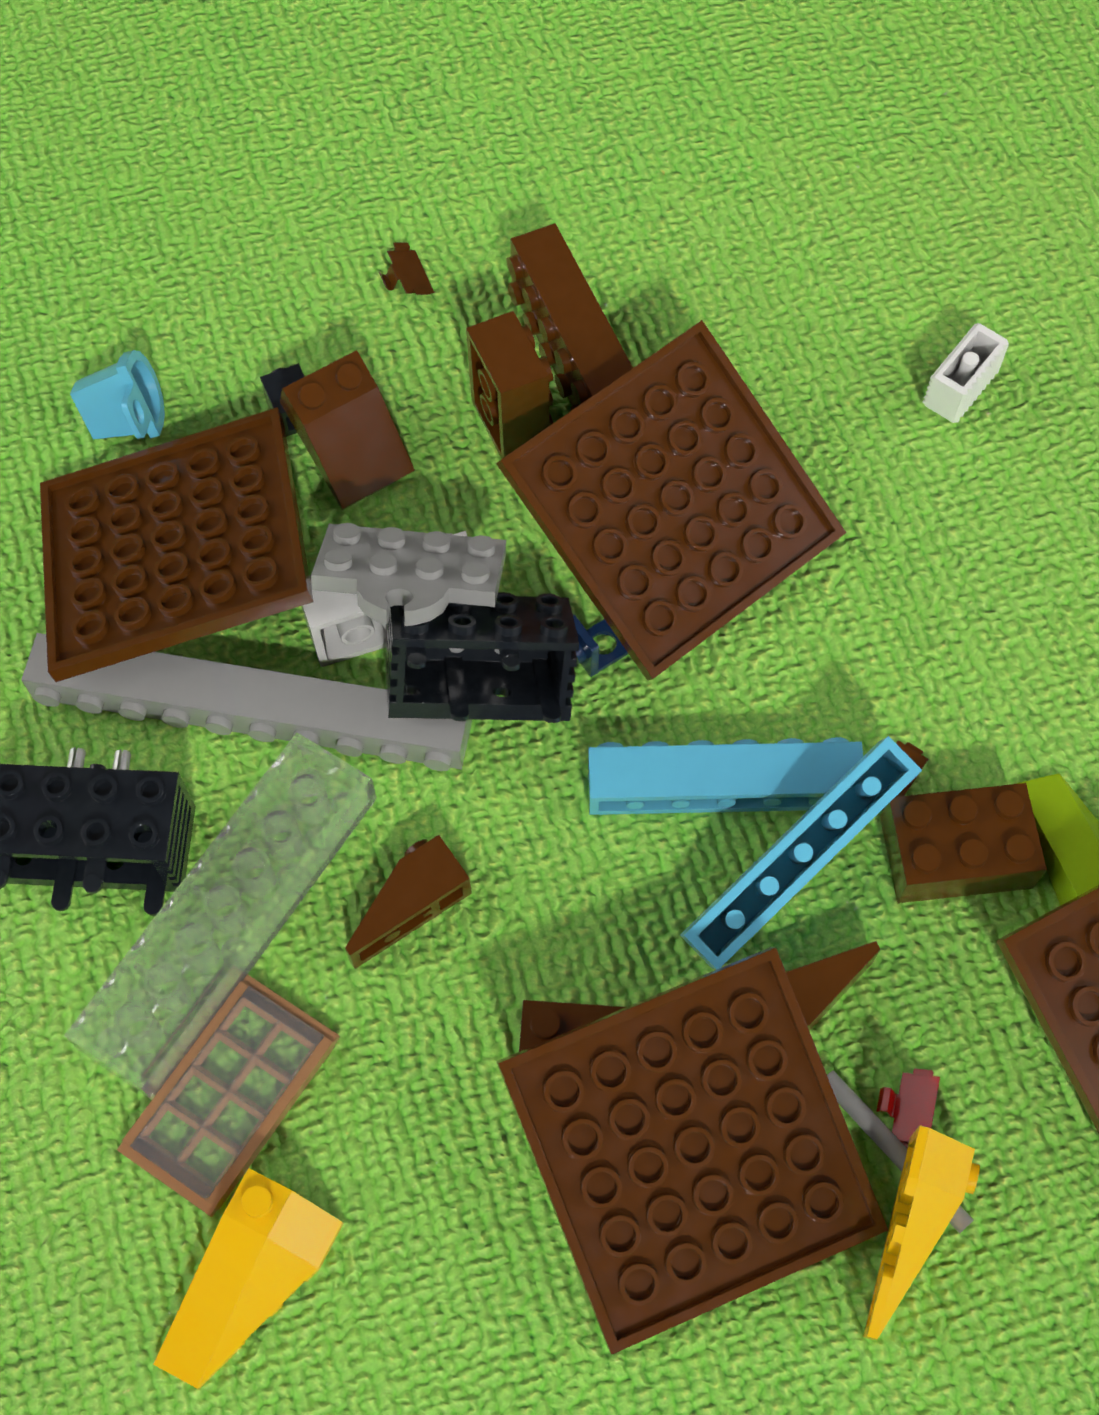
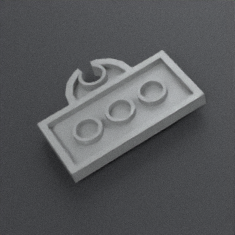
M352 523L329 524L311 573L312 590L357 594L358 606L363 613L383 624H387L390 620V607L397 605L404 606L405 626H414L433 620L444 612L448 603L495 607L506 557V540L492 539L483 535L474 537L447 535L439 531L429 533L403 531L396 527L384 529L360 527Z

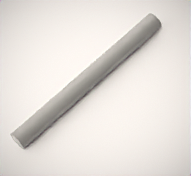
M832 1070L827 1077L838 1104L902 1171L907 1148L841 1077ZM960 1205L949 1223L960 1234L974 1219Z

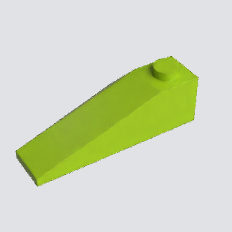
M1058 773L1019 783H1026L1047 872L1061 906L1099 885V821L1061 774Z

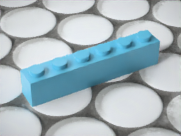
M889 736L879 741L680 936L712 969L717 970L721 968L888 805L922 769Z
M835 737L817 743H804L796 738L784 739L778 743L759 744L751 739L738 740L733 744L714 745L706 740L693 741L688 745L669 746L661 741L648 742L642 746L627 747L616 742L602 743L597 747H588L589 815L809 810L863 757L862 742H849L845 738Z

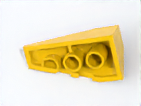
M921 1125L909 1138L863 1337L871 1340L879 1338L964 1200L965 1192L973 1194L978 1181L980 1164L972 1162L974 1148Z

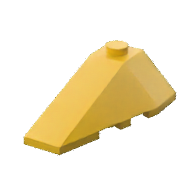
M248 1168L219 1221L153 1365L200 1389L245 1344V1341L284 1305L283 1303L305 1281L307 1282L319 1271L344 1223L296 1192Z

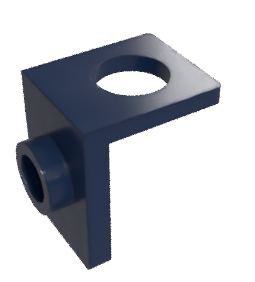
M573 615L579 640V651H576L577 664H581L590 677L628 655V652L605 619L586 630L577 617ZM601 634L609 635L615 640L616 648L609 654H599V646L593 638Z

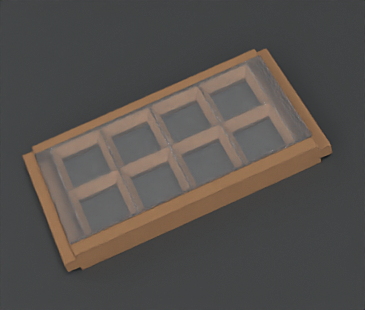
M247 974L243 981L239 982L128 1131L117 1151L210 1217H213L332 1052L340 1036Z

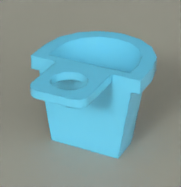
M140 351L124 352L117 363L81 378L74 383L70 396L93 440L134 435L137 439L144 438L147 433L150 439L160 436L165 418L164 400L155 371L148 359Z

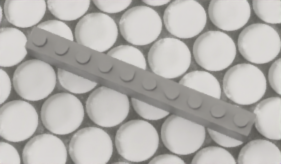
M41 633L36 634L21 679L32 698L45 706L56 707L59 706V703L74 705L80 710L92 714H99L102 710L116 712L134 721H142L145 717L159 719L167 725L177 728H186L189 724L205 727L208 731L219 735H229L231 732L248 734L251 738L262 742H273L275 739L292 741L294 745L304 749H317L318 746L334 748L339 753L347 756L357 757L361 756L362 753L380 756L384 761L394 764H402L407 760L424 763L426 767L437 771H447L450 768L462 770L472 725V719L455 721L453 719L388 718L387 689L159 652H152L55 682L48 673L46 634Z

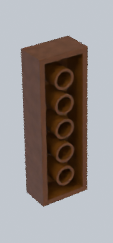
M556 223L510 239L511 256L507 257L506 261L512 282L508 283V291L515 306L520 305L524 311V324L529 326L533 336L536 335L540 342L541 357L544 356L549 365L552 366L556 374L555 383L558 392L562 398L568 397L572 405V411L627 373L633 366Z

